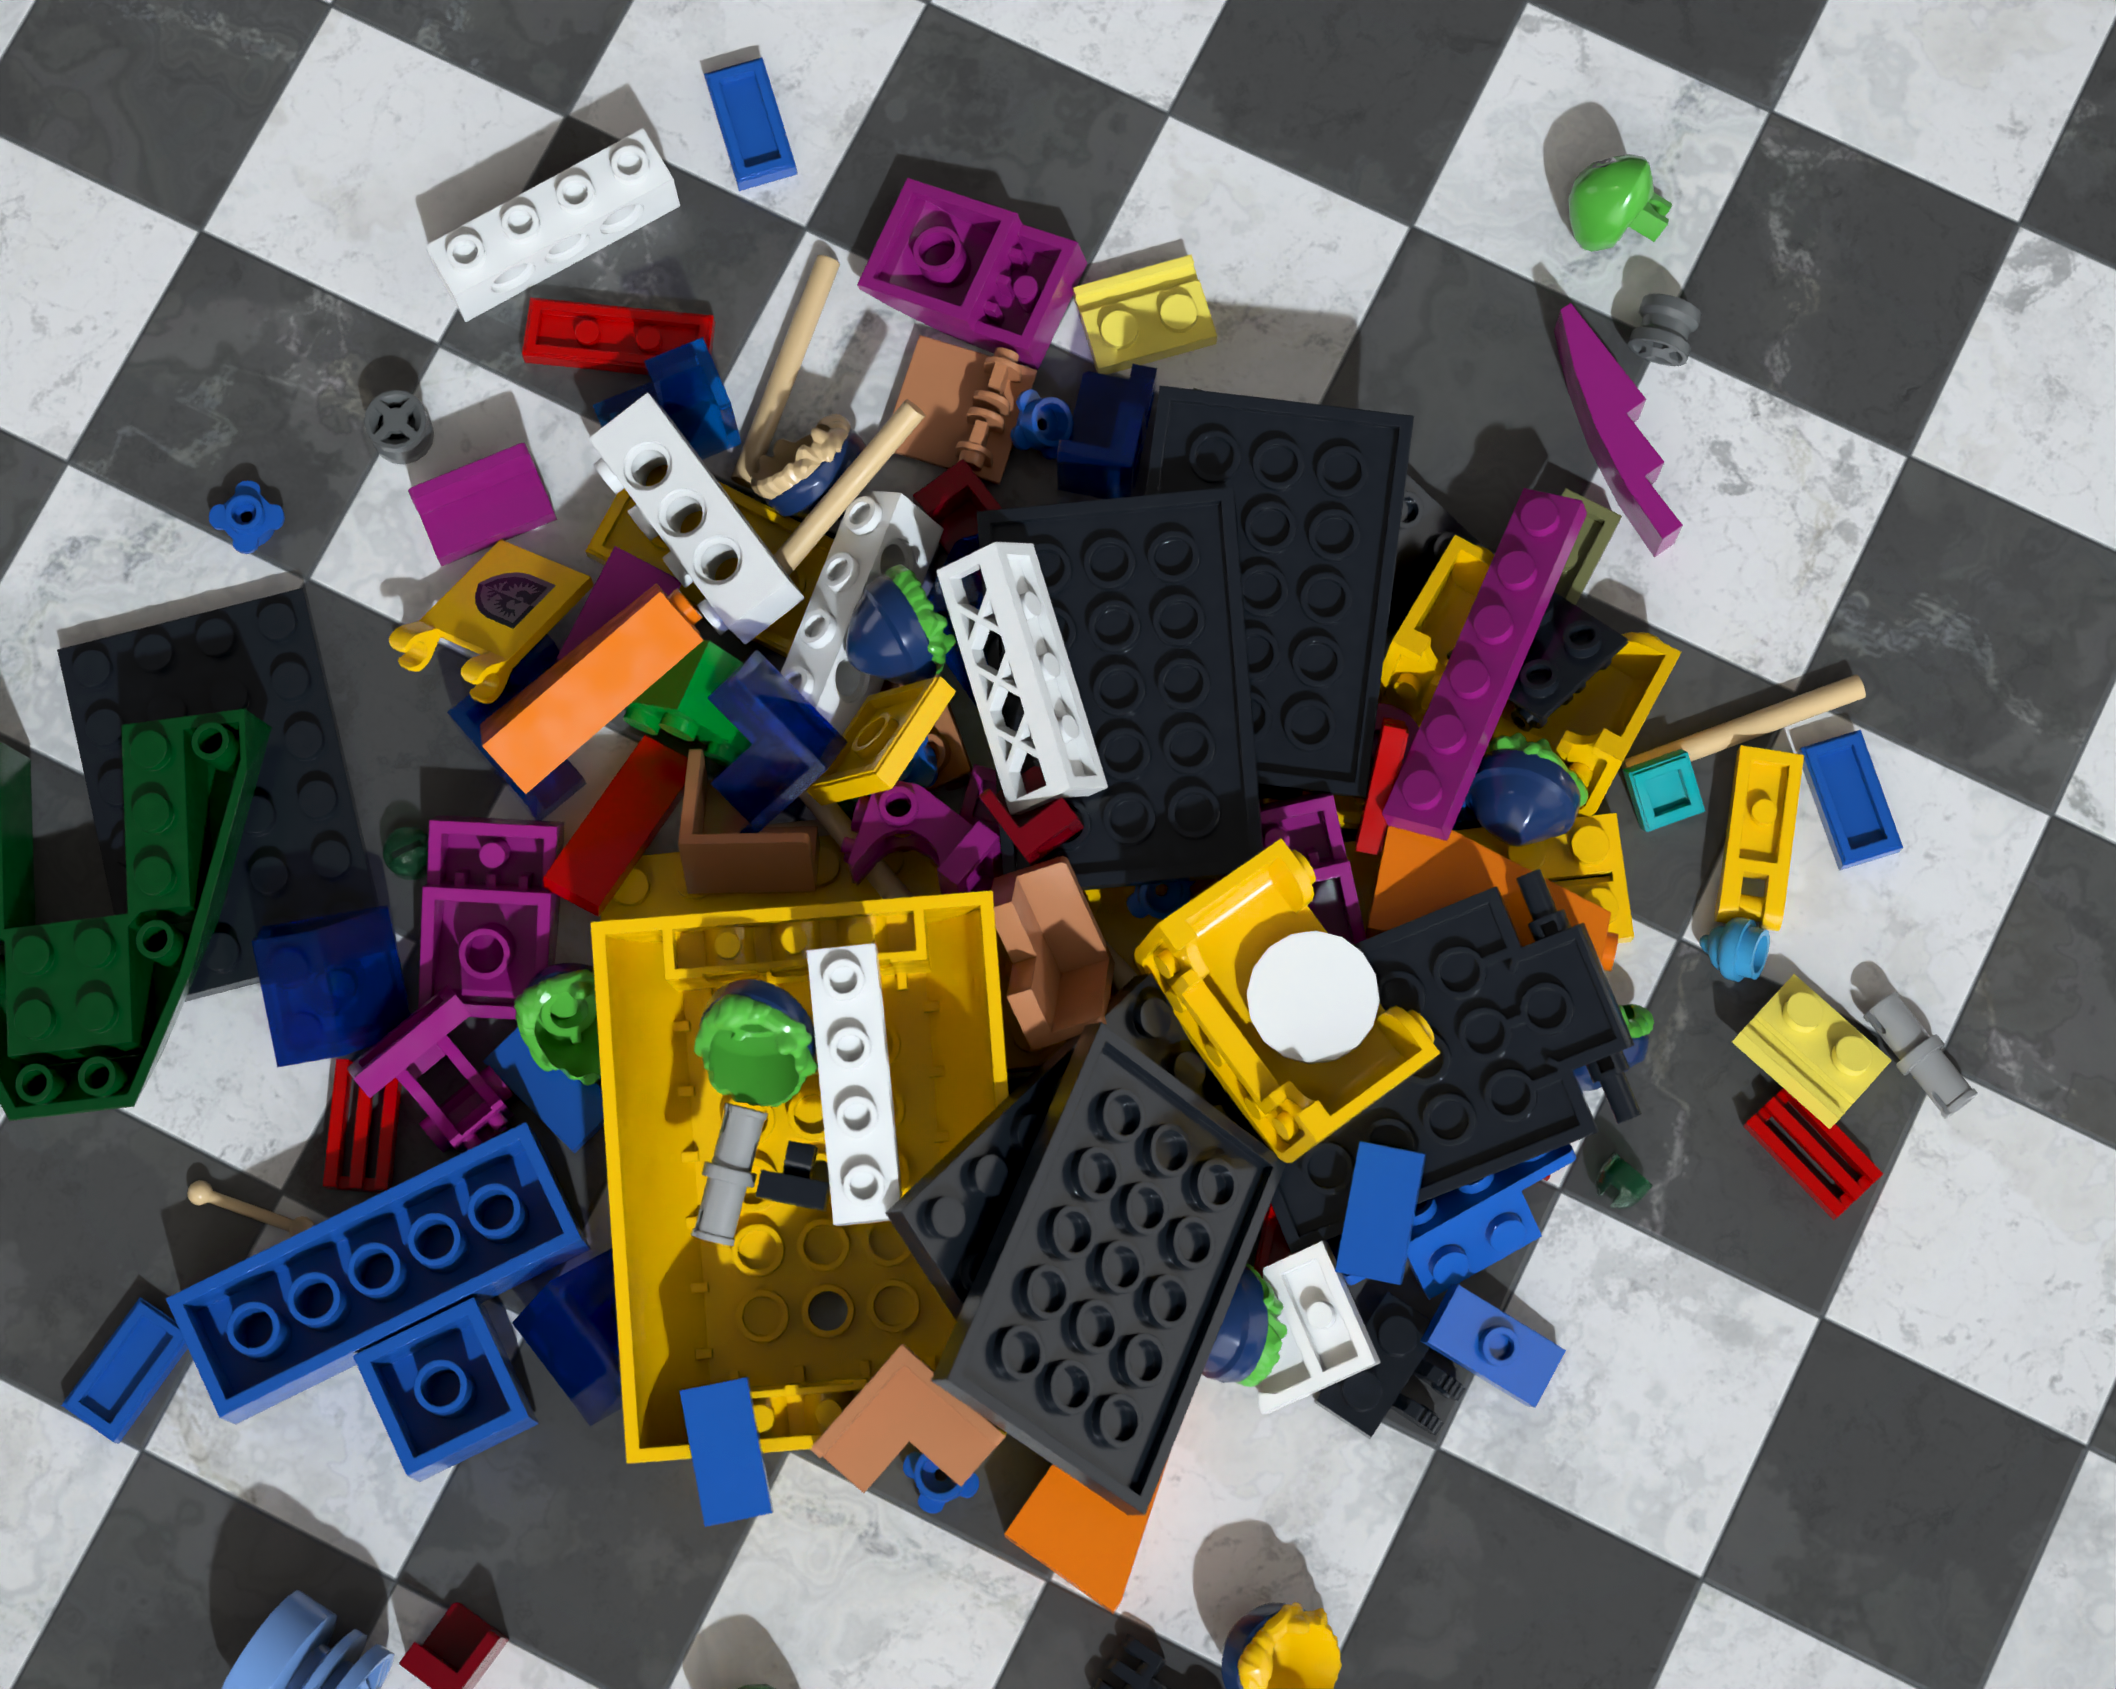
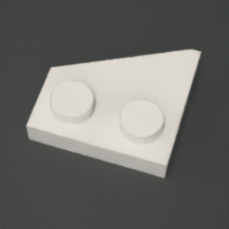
M1321 1241L1263 1268V1279L1273 1288L1275 1298L1283 1304L1282 1313L1277 1319L1287 1326V1334L1281 1339L1282 1347L1278 1352L1280 1355L1279 1361L1273 1367L1271 1373L1263 1380L1262 1393H1258V1407L1261 1414H1269L1381 1363L1343 1275L1335 1272L1337 1261L1327 1241Z

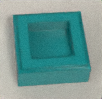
M1682 748L1622 769L1640 829L1649 832L1705 812L1689 754Z

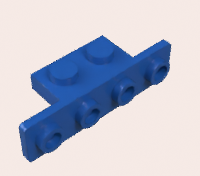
M1570 1144L1417 1204L1407 1262L1419 1286L1429 1300L1446 1291L1451 1284L1462 1282L1542 1237L1522 1190L1574 1162L1576 1154ZM1342 1234L1326 1240L1336 1261ZM1341 1273L1348 1285H1354L1365 1279Z

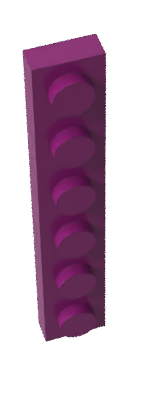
M1523 488L1382 812L1388 826L1445 841L1448 840L1586 518L1587 512L1582 500Z

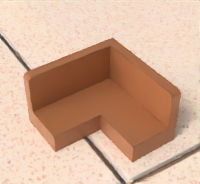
M689 749L678 840L688 894L816 892L820 851L818 826L758 827L762 796L759 779L708 780L703 749Z
M1060 856L995 877L991 889L993 891L995 927L1013 964L1007 999L1031 1050L1034 1051L1069 1040L1081 1034L1085 1025L1100 1022L1106 1025L1105 1014L1110 1001L1115 962L1068 858Z
M901 1344L810 1450L819 1458H825L860 1491L865 1493L910 1441L961 1487L995 1447L1001 1443L1006 1437V1433L933 1383L931 1379L935 1370L909 1347Z

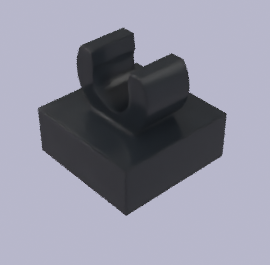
M789 1140L783 1174L761 1169L756 1197L827 1212L830 1184L812 1180L818 1147Z

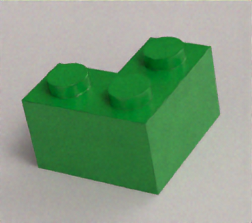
M703 640L624 709L626 712L622 718L632 727L651 735H657L660 728H662L666 732L687 741L697 739L707 746L704 752L706 757L734 770H739L742 763L768 767L770 761L757 745L772 731L777 730L781 736H783L785 731L764 715L776 684L709 640Z

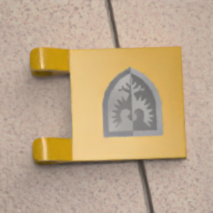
M500 539L419 621L396 628L389 636V644L392 649L405 653L399 657V665L414 672L421 671L429 663L440 637L480 654L470 658L462 666L461 676L465 681L476 684L469 692L473 699L485 704L493 703L503 692L512 669L594 586L591 576Z

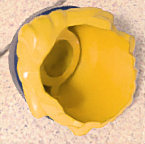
M1294 1602L1291 1605L1268 1603L1253 1609L1240 1618L1231 1628L1222 1647V1678L1225 1688L1334 1689L1342 1667L1340 1660L1341 1652L1337 1636L1333 1634L1331 1626L1327 1625L1326 1612L1322 1608L1314 1611L1304 1610L1299 1602Z

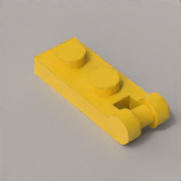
M1743 745L1737 750L1721 877L1715 904V922L1727 923L1732 918L1744 917L1759 922V928L1772 931L1780 930L1785 909L1804 755ZM1743 877L1765 880L1763 897L1741 894Z

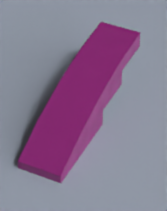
M1570 303L1560 310L1554 329L1567 390L1589 450L1617 504L1655 558L1675 543L1683 525L1652 486L1658 479L1664 461L1634 424L1640 417L1646 398Z

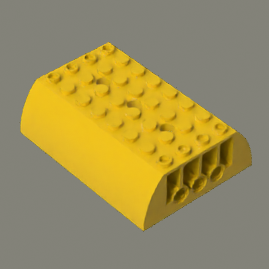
M993 891L591 922L627 1464L692 1458L680 1396L681 1390L749 1377L762 1452L810 1449L901 1344H905L933 1370H936L956 1320L891 1221L836 1226L833 1224L831 1195L827 1212L756 1197L761 1169L783 1174L789 1140L816 1145L818 1147L816 1161L827 1162L818 1069L814 1074L807 1076L800 1091L793 1095L789 1101L782 1103L778 1107L752 1106L747 1103L736 1102L732 1099L731 1095H722L712 1087L708 1077V1070L704 1068L702 1057L694 1053V1042L699 1031L702 1013L712 995L723 985L744 979L762 980L790 992L807 1012L814 1026L807 950L875 943L879 955L902 1195L904 1196L1001 1102L1009 1097ZM725 1103L768 1113L767 1119L764 1120L751 1172L757 1174L754 1188L747 1187L734 1236V1246L714 1243L691 1235L692 1229L695 1228L708 1178L702 1175L704 1162H712L725 1112ZM826 1291L839 1294L847 1305L846 1320L840 1327L831 1331L818 1328L810 1317L811 1302L818 1294Z

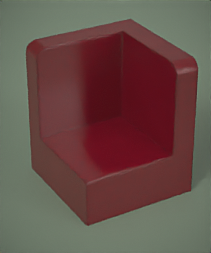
M964 459L913 494V503L944 529L938 544L952 562L979 550L977 512L1002 509Z
M1038 766L1031 767L1021 775L1027 794L1046 786L1043 772ZM988 788L979 795L1032 866L1084 828L1063 797L1023 815H1010L1003 790L994 794Z
M455 1602L450 1606L424 1643L414 1642L398 1664L431 1689H474L510 1639L462 1603Z

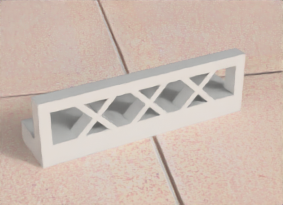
M993 542L936 570L1010 815H1023L1061 797L1090 796L1108 788L1034 544ZM981 569L987 590L979 610L968 603L961 578ZM990 630L1001 635L1005 648V654L998 671L987 665L983 652ZM1008 691L1020 697L1024 710V715L1017 732L1006 726L1002 714V708ZM1027 753L1039 759L1046 786L1028 794L1020 774Z

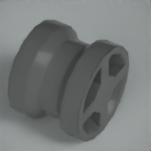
M1658 293L1644 296L1639 308L1642 322L1640 327L1634 329L1628 342L1629 349L1637 356L1656 364L1666 366L1686 364L1691 351L1687 340L1689 333L1696 331L1702 316L1700 310L1693 304L1671 295Z
M391 390L378 395L367 407L364 418L366 432L382 458L394 464L405 465L416 462L427 454L433 443L434 431L424 406L416 396L407 391ZM400 433H402L403 435L406 436V437L401 436V437H393V438H391V434H400Z

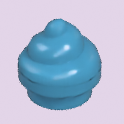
M1736 917L1729 920L1725 926L1715 927L1709 935H1703L1699 943L1702 950L1709 955L1712 965L1720 971L1725 979L1740 982L1744 977L1755 980L1762 973L1769 952L1770 935L1768 930L1758 928L1754 920Z

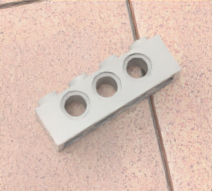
M644 128L434 240L425 245L439 278L464 321L467 322L680 207V202L672 175Z
M648 392L588 438L602 457L593 464L595 469L615 494H618L625 488L636 505L628 510L629 515L650 541L658 535L671 550L662 557L663 561L685 588L693 582L696 584L705 597L697 606L719 635H722L729 629L746 645L805 599L804 595L667 412ZM668 465L666 475L659 483L646 486L647 478L655 468ZM702 511L700 524L690 532L681 533V525L685 518L694 512ZM738 558L736 570L730 577L724 580H715L716 571L724 561Z
M862 490L846 509L764 713L766 717L807 748L831 751L868 695L879 693L885 679L854 668L846 656V642L851 616L863 595L864 587L875 578L885 575L886 570L899 564L913 571L922 586L944 529L903 493Z
M875 943L807 950L833 1224L844 1226L890 1221L885 1213L903 1195L878 949Z

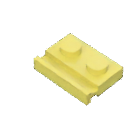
M1192 254L1073 287V297L1081 316V323L1098 377L1217 344V333L1200 280H1198L1194 268Z
M1795 974L1792 975L1732 1041L1733 1044L1829 1129L1845 1114L1892 1061Z

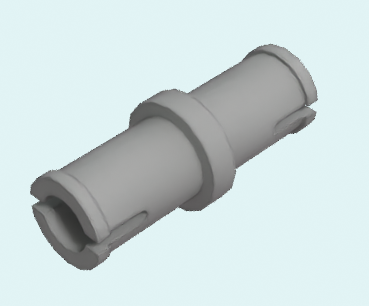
M1893 992L1885 997L1863 1016L1866 1022L1872 1025L1900 1060L1896 1064L1898 1070L1903 1076L1909 1073L1940 1110L1944 1119L1953 1115L1969 1103L1972 1098L1977 1096L1978 1092L1971 1088L1941 1049L1945 1045L1937 1034L1930 1037L1901 1001L1900 995L1897 992Z
M725 1103V1112L712 1162H704L702 1175L708 1178L695 1228L692 1229L691 1235L714 1243L734 1246V1236L747 1187L754 1188L757 1174L751 1172L764 1120L767 1119L768 1113Z

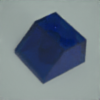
M389 905L263 926L252 940L277 1067L340 1057L375 1045L411 1015Z
M611 1248L548 1282L512 1322L590 1426L623 1408L613 1251Z

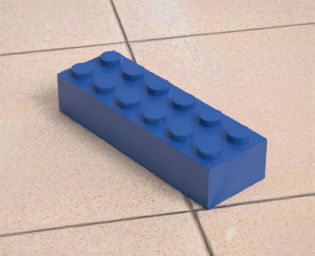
M525 1122L166 1298V1301L219 1418L236 1425L357 1365L353 1355L473 1297L480 1303H483L591 1248L537 1134Z

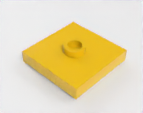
M940 676L868 695L807 787L809 788L806 792L823 806L892 789L956 691Z

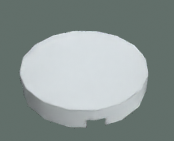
M1320 931L1290 934L1270 946L1254 966L1247 990L1250 1019L1263 1041L1285 1058L1307 1064L1336 1061L1358 1048L1374 1026L1380 1004L1376 974L1363 952L1343 937Z

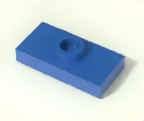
M1451 1284L1420 1342L1527 1407L1536 1408L1566 1352L1562 1347L1457 1284Z

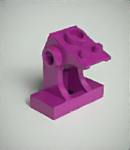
M898 780L890 790L859 798L851 823V831L858 833L857 837L853 839L845 836L841 846V852L845 853L843 862L848 863L852 882L856 886L863 881L879 861L888 854L895 852L917 851L930 858L938 867L937 875L941 895L991 891L993 879L1003 875L1000 840L996 833L980 821L973 826L921 785ZM896 834H911L905 838L894 836Z
M448 985L349 1065L347 1070L369 1098L396 1077L428 1114L419 1125L443 1153L453 1146L462 1154L509 1131L506 1125L508 1119L514 1114L504 1102L514 1094L489 1065L478 1073L447 1036L448 1033L471 1015V1012ZM447 1055L469 1082L438 1106L416 1079Z

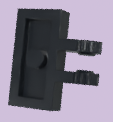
M1387 1291L1365 1325L1381 1363L1324 1388L1315 1403L1368 1439H1371L1390 1408L1424 1431L1436 1436L1444 1424L1438 1418V1415L1425 1405L1418 1404L1414 1400L1400 1394L1413 1374L1430 1385L1441 1396L1459 1401L1466 1389L1452 1376L1446 1374L1437 1366L1423 1360L1430 1347L1420 1342L1431 1320Z

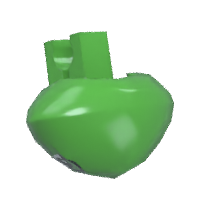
M1631 154L1613 156L1593 162L1580 172L1574 181L1568 198L1569 220L1574 239L1580 248L1591 252L1614 247L1628 227L1655 242L1668 225L1669 219L1665 216L1672 207L1671 202L1654 193L1650 163L1644 157Z

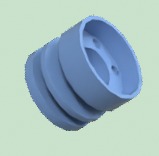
M296 1590L276 1607L253 1635L235 1662L222 1689H381L392 1667L395 1654L382 1645L376 1644L361 1657L366 1646L367 1635L357 1629L344 1636L331 1649L327 1645L335 1629L337 1615L304 1592Z

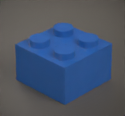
M474 1297L353 1355L407 1477L418 1482L539 1424L486 1307Z

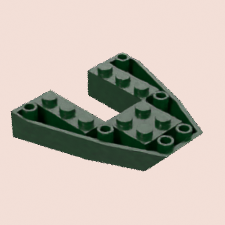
M246 709L121 725L128 914L35 925L31 759L0 742V1105L9 1121L134 1107L162 1056L218 924L272 729L271 726Z

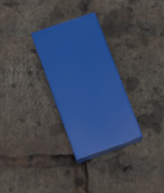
M763 57L705 73L707 88L739 191L798 175Z
M1861 729L1799 749L1797 754L1804 755L1802 769L1839 871L1899 853L1903 849V845Z
M518 1027L483 1060L487 1066L489 1065L505 1085L574 1154L604 1126L602 1088L597 1083L587 1086L580 1080L569 1079L561 1070L546 1072L541 1069L532 1058L528 1046L523 1042Z
M1359 1141L1335 1272L1397 1285L1402 1284L1426 1159L1425 1153Z
M140 1297L61 1406L112 1442L119 1444L188 1349L176 1321Z
M749 1377L681 1390V1402L704 1526L773 1513L774 1510Z

